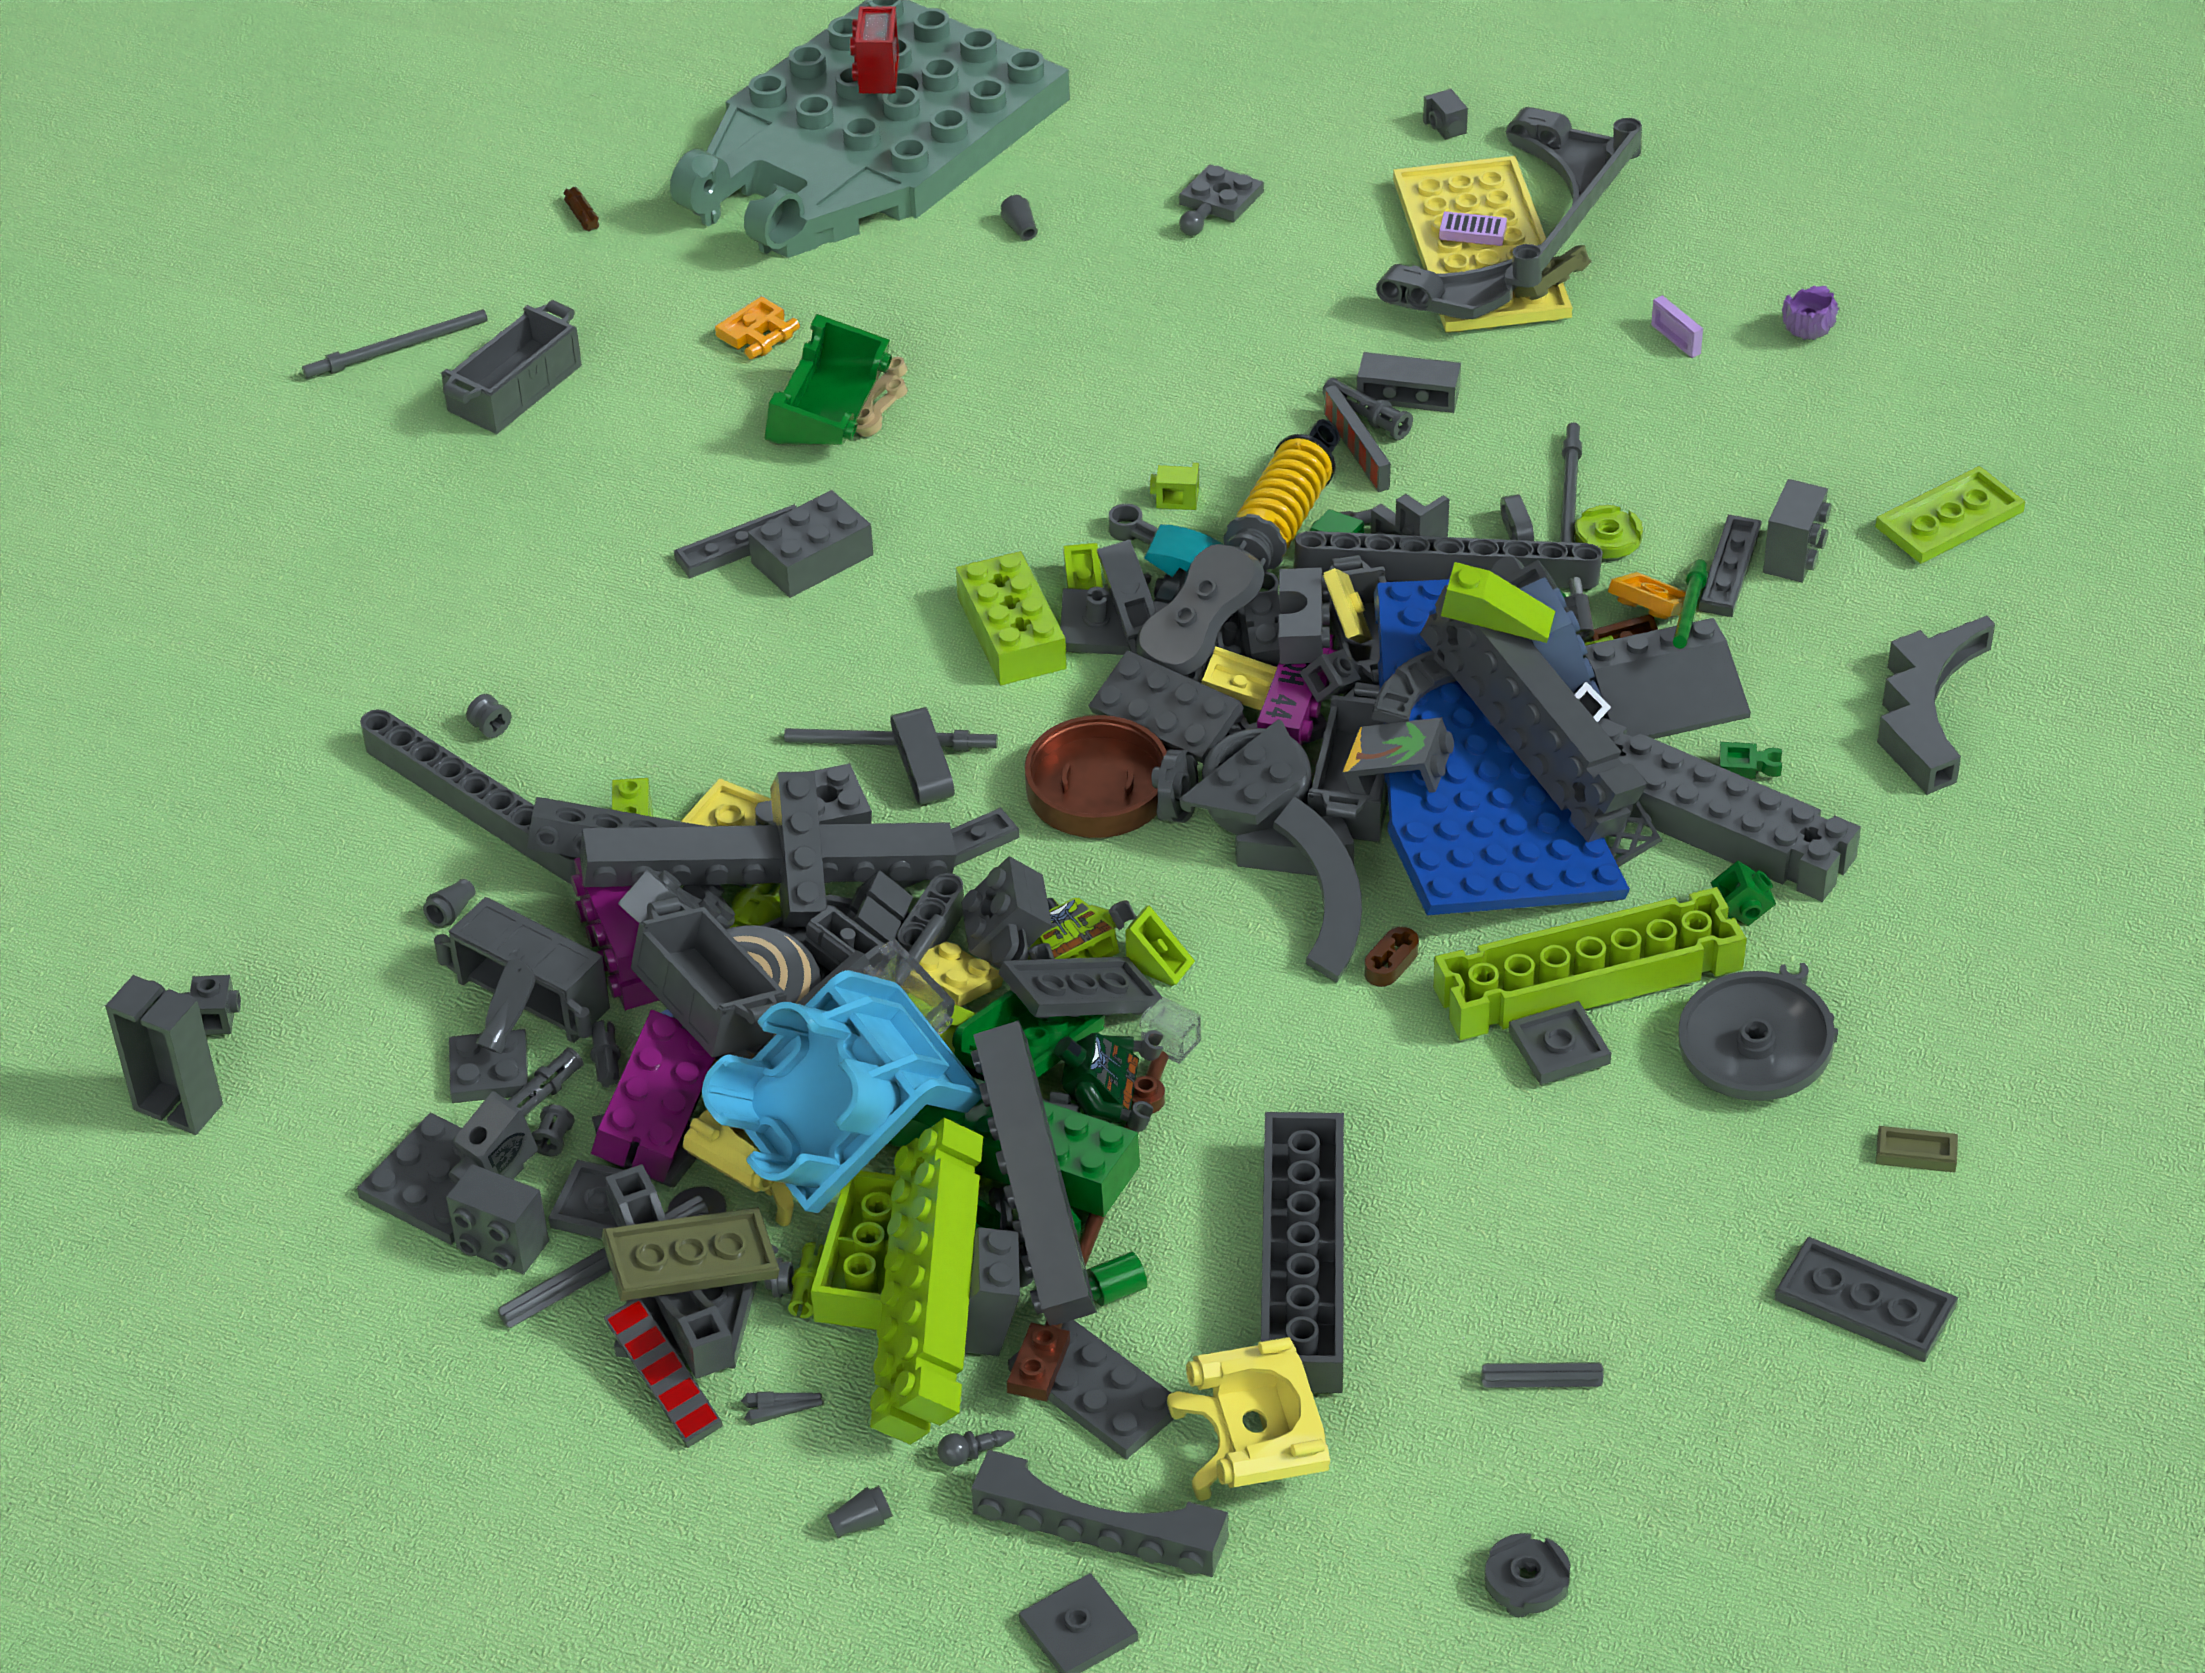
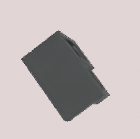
M1404 494L1396 499V513L1383 504H1379L1371 509V534L1448 537L1450 499L1443 495L1429 505L1424 506L1409 495Z

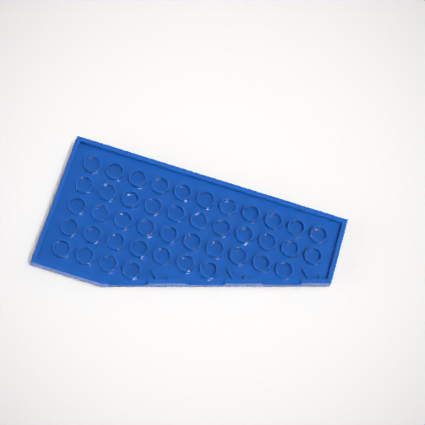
M1450 579L1377 583L1374 591L1375 623L1378 624L1379 691L1385 681L1395 673L1399 666L1413 657L1432 650L1420 636V633L1429 615L1436 613L1435 604L1444 586L1449 584ZM1458 681L1431 690L1415 704L1411 710L1409 721L1442 717L1446 730L1451 732L1454 740L1453 752L1448 757L1445 765V774L1441 776L1436 792H1428L1420 770L1384 774L1385 782L1388 786L1390 819L1387 825L1388 834L1427 916L1626 899L1630 888L1604 837L1591 842H1587L1571 822V811L1559 808Z

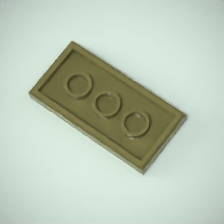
M759 1207L606 1228L602 1231V1241L620 1301L776 1279L779 1275L780 1269Z

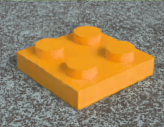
M1638 572L1612 579L1608 589V593L1618 596V602L1632 607H1637V605L1649 609L1648 613L1660 619H1668L1669 617L1680 615L1686 594L1684 590Z

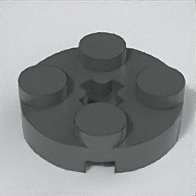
M1186 750L1167 751L1162 760L1161 767L1156 766L1153 769L1152 785L1154 788H1158L1157 817L1160 821L1185 823L1192 817L1195 807H1193L1191 812L1184 811L1180 806V798L1198 784V770L1195 759L1192 755H1185L1188 752Z
M1513 1534L1498 1541L1489 1552V1558L1485 1566V1586L1491 1597L1501 1606L1506 1607L1507 1612L1514 1617H1525L1529 1613L1534 1614L1547 1611L1559 1604L1568 1595L1569 1559L1564 1550L1548 1538H1545V1542L1531 1539L1532 1534ZM1521 1568H1525L1528 1572H1537L1535 1577L1531 1579L1520 1577Z

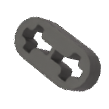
M1516 494L1501 497V516L1510 540L1534 541L1533 525L1521 496Z

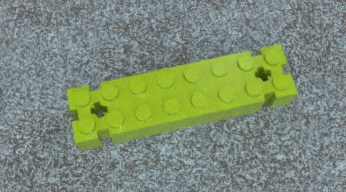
M1715 887L1690 893L1688 901L1678 903L1674 897L1478 945L1477 953L1466 956L1462 949L1434 956L1433 988L1443 1008L1450 1007L1449 1020L1459 1040L1488 1034L1490 1025L1498 1024L1503 1030L1508 1029L1510 1021L1579 1001L1584 1009L1700 981L1702 972L1709 971L1716 977L1743 970L1747 938L1736 919H1728L1729 907L1718 888Z
M945 1117L931 1128L924 1130L919 1139L915 1138L909 1144L902 1146L894 1159V1166L896 1167L895 1178L898 1181L891 1191V1200L893 1202L891 1219L887 1227L889 1242L888 1252L884 1260V1267L886 1269L885 1282L880 1297L882 1312L881 1322L877 1329V1337L879 1338L878 1352L873 1366L875 1373L874 1384L879 1387L874 1391L870 1399V1408L872 1410L870 1428L910 1445L930 1433L931 1423L940 1426L960 1413L962 1384L956 1381L957 1374L964 1367L980 1176L975 1174V1166L981 1163L983 1136Z

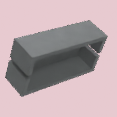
M132 975L105 1007L133 1110L162 1121L174 1106L182 1100L168 1116L167 1122L174 1127L197 1135L223 1105L198 1001L189 994L178 993L171 989L165 990L156 981H148Z

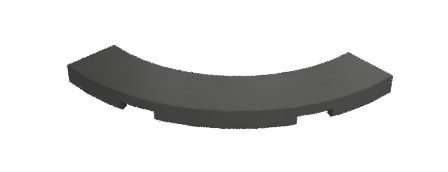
M1431 650L1413 657L1399 666L1395 673L1381 687L1373 706L1371 719L1387 724L1409 721L1411 710L1424 695L1442 685L1456 682L1457 680L1445 667V655L1443 653L1436 655Z
M1293 797L1274 821L1273 829L1285 836L1306 859H1309L1317 874L1324 905V916L1320 934L1306 958V964L1337 983L1351 960L1360 931L1362 900L1359 879L1345 846L1334 830L1313 809L1296 797Z

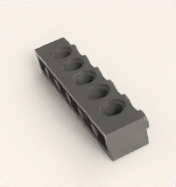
M536 797L527 849L579 858L583 828L696 827L703 825ZM733 884V885H739V886H744V887L747 886V884Z

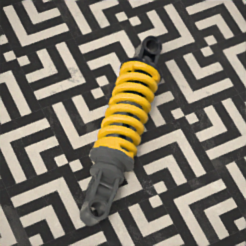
M1324 419L1318 420L1305 433L1290 435L1282 439L1274 451L1273 458L1256 482L1236 517L1227 525V532L1223 536L1224 545L1236 546L1255 556L1263 566L1264 573L1267 569H1275L1283 561L1282 557L1289 548L1291 541L1295 538L1297 531L1301 528L1303 521L1307 518L1320 493L1330 483L1335 474L1336 465L1332 452L1340 441V435L1331 422Z

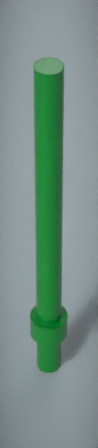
M1702 559L1696 560L1693 567L1687 573L1686 583L1688 586L1673 638V645L1678 649H1682L1687 645L1700 592L1707 583V563Z

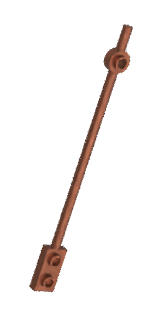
M1162 1051L1157 1059L1150 1062L1145 1076L1136 1078L1131 1109L1134 1103L1138 1101L1149 1103L1153 1107V1113L1159 1111L1164 1106L1165 1087L1160 1079L1169 1058L1166 1052ZM1126 1123L1124 1128L1130 1129ZM1092 1213L1089 1214L1079 1239L1085 1267L1105 1217ZM1046 1321L1045 1325L1031 1322L1007 1380V1393L1047 1402L1070 1344V1331L1061 1329L1063 1323L1050 1326L1048 1321Z

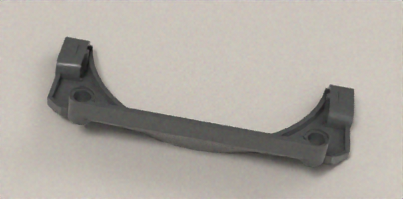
M1532 107L1522 108L1509 123L1506 136L1512 145L1546 162L1564 179L1573 199L1572 207L1543 243L1538 246L1533 244L1519 245L1513 249L1512 259L1498 264L1445 274H1436L1432 271L1420 269L1419 266L1415 265L1412 267L1402 264L1392 265L1376 284V292L1379 298L1386 303L1415 310L1433 312L1459 319H1475L1510 302L1513 298V290L1518 286L1534 287L1540 284L1542 281V271L1570 238L1597 200L1628 161L1641 155V122L1634 118L1618 119L1613 125V137L1572 129L1569 119L1557 112Z

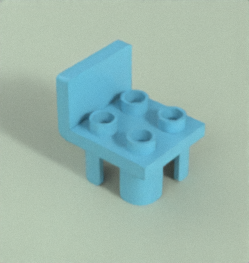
M850 970L842 971L831 978L806 1005L781 1002L770 1007L758 1019V1024L763 1031L776 1035L753 1059L734 1055L721 1057L707 1072L702 1088L704 1104L713 1118L721 1125L744 1129L760 1150V1152L753 1151L746 1158L753 1171L763 1179L785 1183L804 1210L813 1213H819L926 1104L968 1113L982 1099L977 1082L897 983Z

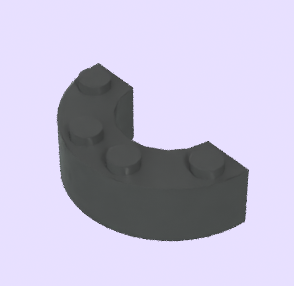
M646 870L618 902L639 923L650 920V916L647 913L648 903L677 897L680 903L692 909L705 907L725 929L730 928L735 922V913L721 896L725 891L720 885H684L680 888L681 883L666 870H663V872Z

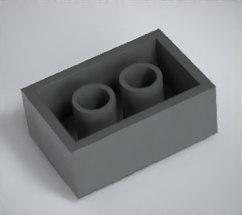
M833 490L748 532L751 563L789 598L874 555L871 524Z

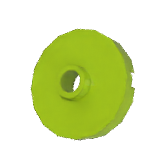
M1599 505L1585 510L1582 513V517L1579 520L1577 518L1574 529L1576 543H1588L1598 546L1603 552L1602 558H1620L1630 555L1639 548L1643 538L1642 522L1635 513L1631 511L1629 513L1623 512L1619 506Z

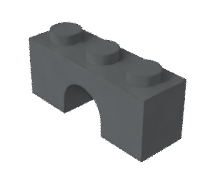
M1322 568L1279 569L1281 614H1279L1280 664L1312 663L1319 656L1323 655V648H1330L1329 627H1323V625H1330L1329 604H1323L1330 603V593L1326 582L1322 581Z

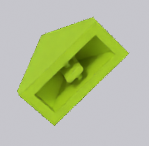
M1150 905L1145 906L1137 915V918L1125 930L1126 957L1144 975L1174 986L1195 962L1193 957Z

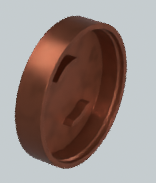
M1093 715L1064 721L1044 732L1033 743L1027 754L1025 781L1028 802L1041 820L1051 827L1070 835L1087 838H1105L1134 831L1150 822L1157 815L1158 788H1154L1152 785V772L1154 767H1161L1162 760L1167 751L1154 733L1128 719L1115 716Z

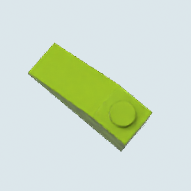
M1454 562L1441 616L1544 643L1548 642L1555 610L1493 572Z

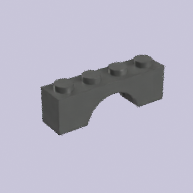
M815 771L778 772L770 791L773 823H776L778 827L782 850V875L779 890L782 927H807L808 922L827 908Z

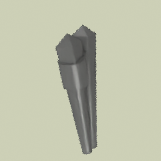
M774 1391L746 1393L741 1400L747 1408L757 1407V1409L749 1410L744 1418L751 1425L823 1405L821 1393H774Z

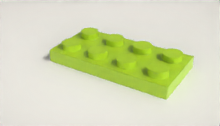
M1979 465L1877 516L1875 527L1922 564L2024 512L2026 501Z

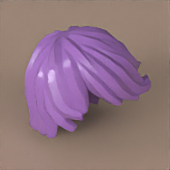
M1814 285L1806 290H1799L1793 298L1787 295L1782 307L1783 323L1786 329L1793 336L1800 337L1803 340H1816L1828 334L1829 330L1836 323V316L1839 310L1838 304L1834 299V292L1830 293L1827 286L1816 287Z

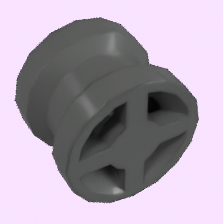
M482 694L476 697L470 703L466 712L468 722L474 727H478L481 733L488 738H495L503 734L510 725L512 718L509 709L504 705L498 704V701L490 694Z

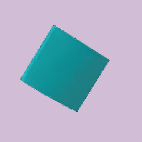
M1160 524L1144 559L1173 577L1179 567L1187 572L1195 557L1205 548L1223 543L1195 530Z

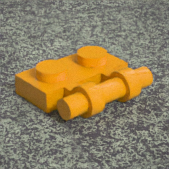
M761 296L716 325L715 331L716 337L738 350L749 344L750 346L745 348V354L752 360L759 355L765 356L771 352L772 346L778 342L784 343L791 339L793 333L800 329V324L795 318L787 322L783 321L785 320L784 309ZM766 331H771L767 335H763Z

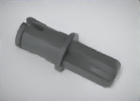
M600 1020L592 1025L593 1048L590 1052V1058L595 1063L597 1081L601 1082L602 1087L609 1088L610 1085L617 1084L620 1080L618 1060L621 1057V1050L616 1045L614 1024L608 1021L607 1032H605L604 1020Z

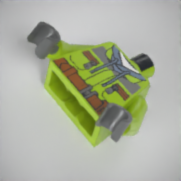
M1047 898L1052 926L1028 948V960L1112 957L1120 953L1115 928L1121 930L1124 928L1126 921L1135 920L1137 916L1127 900L1116 903L1108 910L1095 905H1088L1080 898H1072L1061 905L1054 898Z

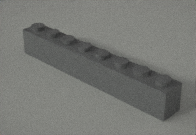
M1019 1020L973 1034L977 1049L971 1051V1056L977 1074L983 1072L985 1083L979 1084V1089L985 1107L991 1106L993 1117L987 1118L993 1140H1000L1002 1150L996 1152V1157L1002 1175L1008 1174L1010 1185L1004 1186L1010 1208L1017 1209L1019 1219L1013 1221L1015 1232H1018L1019 1244L1025 1243L1028 1254L1021 1256L1027 1278H1034L1036 1290L1030 1291L1036 1314L1044 1313L1049 1325L1052 1326L1097 1313L1027 1037Z

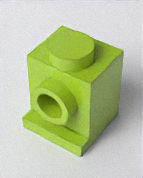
M1192 462V467L1158 465L1157 474H1151L1150 494L1156 495V508L1197 510L1199 463Z

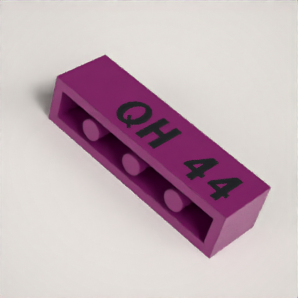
M1330 634V648H1323V654L1326 653L1328 655L1338 651L1333 650L1334 635ZM1279 662L1259 715L1257 728L1266 729L1276 720L1280 719L1283 721L1289 736L1295 739L1301 746L1303 742L1310 741L1313 729V721L1311 720L1312 718H1318L1321 702L1318 703L1300 672L1311 663L1280 664ZM1324 671L1317 673L1325 687H1327L1330 681Z

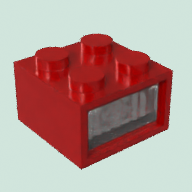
M896 6L859 7L858 19L852 20L853 37L850 38L851 56H854L855 63H852L853 81H858L859 94L896 93L899 67Z

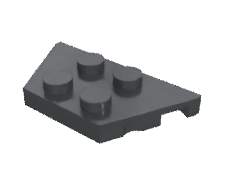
M1280 719L1276 720L1180 798L1181 809L1191 812L1193 807L1212 810L1213 817L1223 819L1234 818L1243 823L1258 825L1307 785L1308 775L1283 721Z

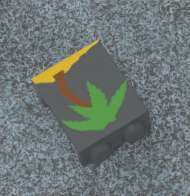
M1442 717L1360 727L1343 770V775L1350 792L1369 795L1377 774L1420 770L1429 793L1436 792L1441 776L1445 774V765L1448 757L1454 749L1453 736L1451 732L1446 730Z

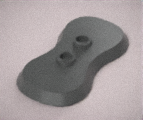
M1216 544L1201 551L1188 568L1182 589L1167 606L1152 615L1142 626L1136 640L1137 654L1181 675H1188L1196 671L1209 658L1218 632L1225 621L1237 610L1248 604L1260 591L1264 581V569L1260 561L1249 552L1231 545Z

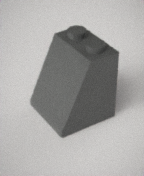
M978 1227L975 1230L965 1352L999 1356L1020 1297L1018 1232Z

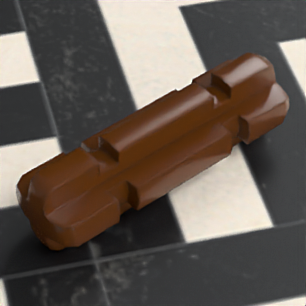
M574 186L571 189L566 188L563 193L565 195L564 200L582 227L589 232L592 229H597L600 225L598 223L599 217L593 211L579 188Z

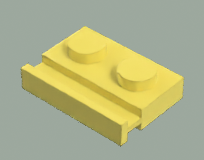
M1215 646L1201 684L1241 701L1242 705L1261 711L1277 667Z

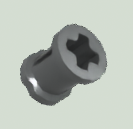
M551 1104L543 1107L540 1114L541 1123L539 1128L532 1132L538 1148L537 1152L550 1157L561 1154L564 1147V1135L566 1131L571 1130L575 1122L574 1116L568 1109L560 1105Z

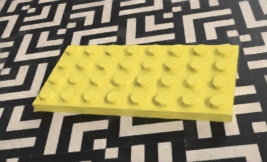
M1516 156L1393 170V181L1424 270L1432 271L1436 274H1445L1483 268L1512 259L1513 249L1519 245L1533 244L1538 246L1546 240ZM1444 211L1507 218L1503 245L1496 246L1439 239V230ZM1561 283L1548 288V294L1535 300H1531L1530 297L1516 298L1513 292V298L1510 302L1475 319H1459L1439 315L1445 333L1462 332L1464 330L1572 318V305L1565 286Z

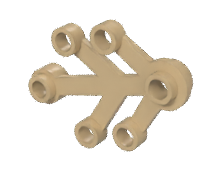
M893 357L887 373L876 381L856 420L858 422L856 432L860 436L868 437L876 434L882 427V413L897 399L906 395L908 389L904 380L900 377L904 376L908 369L902 357ZM886 389L887 393L873 405V401Z

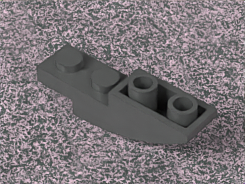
M1130 540L1099 548L1097 549V554L1116 614L1119 616L1129 651L1137 654L1136 640L1139 631L1144 623L1157 612Z

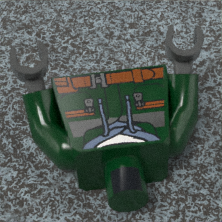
M1151 1030L1145 1034L1142 1041L1134 1040V1036L1101 1035L1100 1033H1092L1077 1042L1069 1036L1062 1038L1057 1043L1054 1054L1065 1063L1061 1083L1063 1089L1080 1105L1085 1115L1109 1123L1120 1124L1123 1120L1127 1121L1128 1127L1133 1131L1141 1132L1145 1130L1153 1113V1107L1147 1102L1138 1101L1134 1103L1131 1109L1134 1082L1139 1058L1133 1052H1139L1141 1057L1148 1061L1157 1059L1163 1047L1156 1045L1161 1043L1163 1034L1159 1031Z

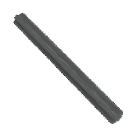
M695 1195L664 1214L666 1219L670 1220L706 1215L709 1212L707 1204L702 1197ZM605 1248L598 1250L500 1306L498 1313L501 1321L507 1328H512L611 1271Z

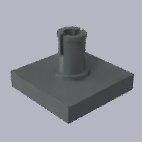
M1092 587L1089 590L1063 588L1061 630L1065 636L1066 652L1124 655L1127 650L1129 651L1119 616L1116 614L1109 591L1102 587Z

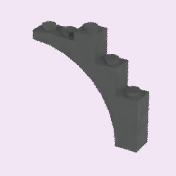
M1988 616L1967 622L1964 625L1944 633H1939L1931 638H1928L1919 630L1891 641L1887 668L1894 675L1886 678L1882 703L1889 712L1880 718L1877 743L1926 795L1957 783L1961 756L1947 740L1938 721L1935 700L1940 689L1954 672L1971 659L1991 650L1995 623Z

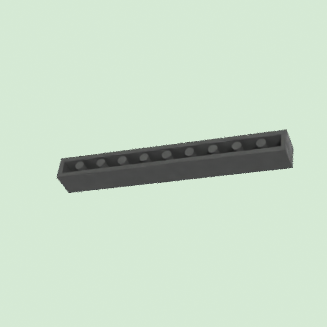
M950 822L819 824L824 883L865 882L878 870L893 881L932 880L939 874H953L957 854ZM777 825L583 828L579 855L584 887L633 886L646 870L660 872L666 870L678 879L681 886L781 883L782 850Z

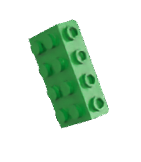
M1009 990L959 1025L953 1034L952 1045L955 1048L954 1055L962 1065L975 1069L971 1056V1051L977 1049L973 1034L1019 1020L1028 1040L1038 1078L1061 1061L1054 1054V1049L1062 1038L1069 1036L1077 1042L1092 1033H1099L1104 1029L1105 1016H1055L1045 1019L1034 1017L1012 990Z

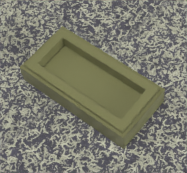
M1879 1126L1876 1164L1956 1172L1958 1134Z

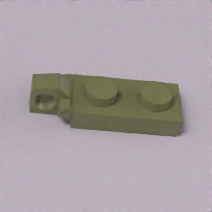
M1585 245L1575 246L1563 255L1553 257L1542 271L1541 283L1534 287L1518 286L1513 290L1515 297H1530L1531 300L1539 299L1548 294V288L1567 281L1570 278V273L1583 271L1591 263Z

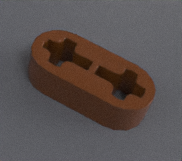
M1406 927L1393 928L1387 932L1365 958L1366 980L1378 987L1393 984L1418 956L1419 937L1417 933Z

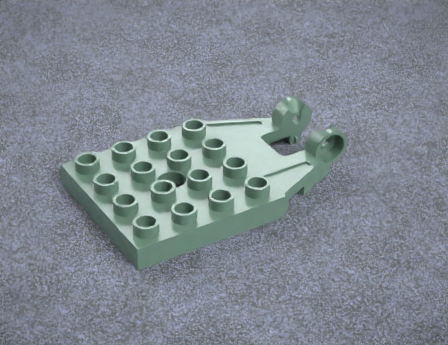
M865 0L845 16L832 20L827 29L805 45L792 49L787 58L769 71L753 77L747 87L727 100L726 113L707 151L693 149L678 161L670 180V194L677 204L700 216L702 224L706 226H711L713 223L718 222L721 216L720 203L739 188H741L742 193L746 196L759 194L765 197L759 200H750L744 215L746 235L759 243V250L767 254L770 251H774L787 258L816 249L826 243H834L860 234L859 218L877 212L884 213L897 220L911 216L917 219L1069 101V69L1044 59L1043 55L1036 50L1020 49L997 39L990 30L974 29L951 19L941 9L926 8L910 0ZM896 6L899 44L896 93L859 94L858 81H853L852 63H855L854 56H851L850 38L853 37L852 20L858 19L859 7Z

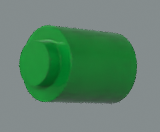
M1133 1251L1087 1269L1094 1301H1097L1100 1306H1105L1142 1291L1148 1285L1143 1265Z

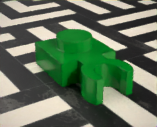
M1720 742L1719 767L1748 779H1756V772H1762L1770 777L1781 776L1782 749L1773 747L1767 748L1764 751H1757L1756 743Z

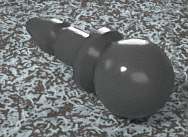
M995 1430L991 1434L984 1433L975 1437L972 1431L965 1432L963 1436L951 1433L940 1440L937 1453L945 1465L957 1467L964 1464L968 1458L971 1460L978 1459V1451L992 1449L994 1446H1003L1012 1440L1015 1434L1013 1431Z

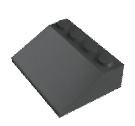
M1714 618L1692 622L1687 645L1682 649H1678L1673 645L1677 626L1586 645L1588 653L1583 655V658L1586 657L1595 674V677L1591 678L1590 681L1594 680L1601 697L1611 706L1603 718L1627 727L1626 735L1634 737L1641 733L1653 739L1750 718L1751 712L1727 640Z

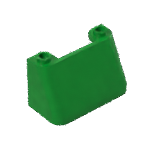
M816 314L810 325L812 330L811 341L805 342L802 358L784 392H774L769 402L765 429V440L783 445H843L846 440L851 441L858 425L856 420L880 373H887L891 364L892 354L888 353L889 339Z

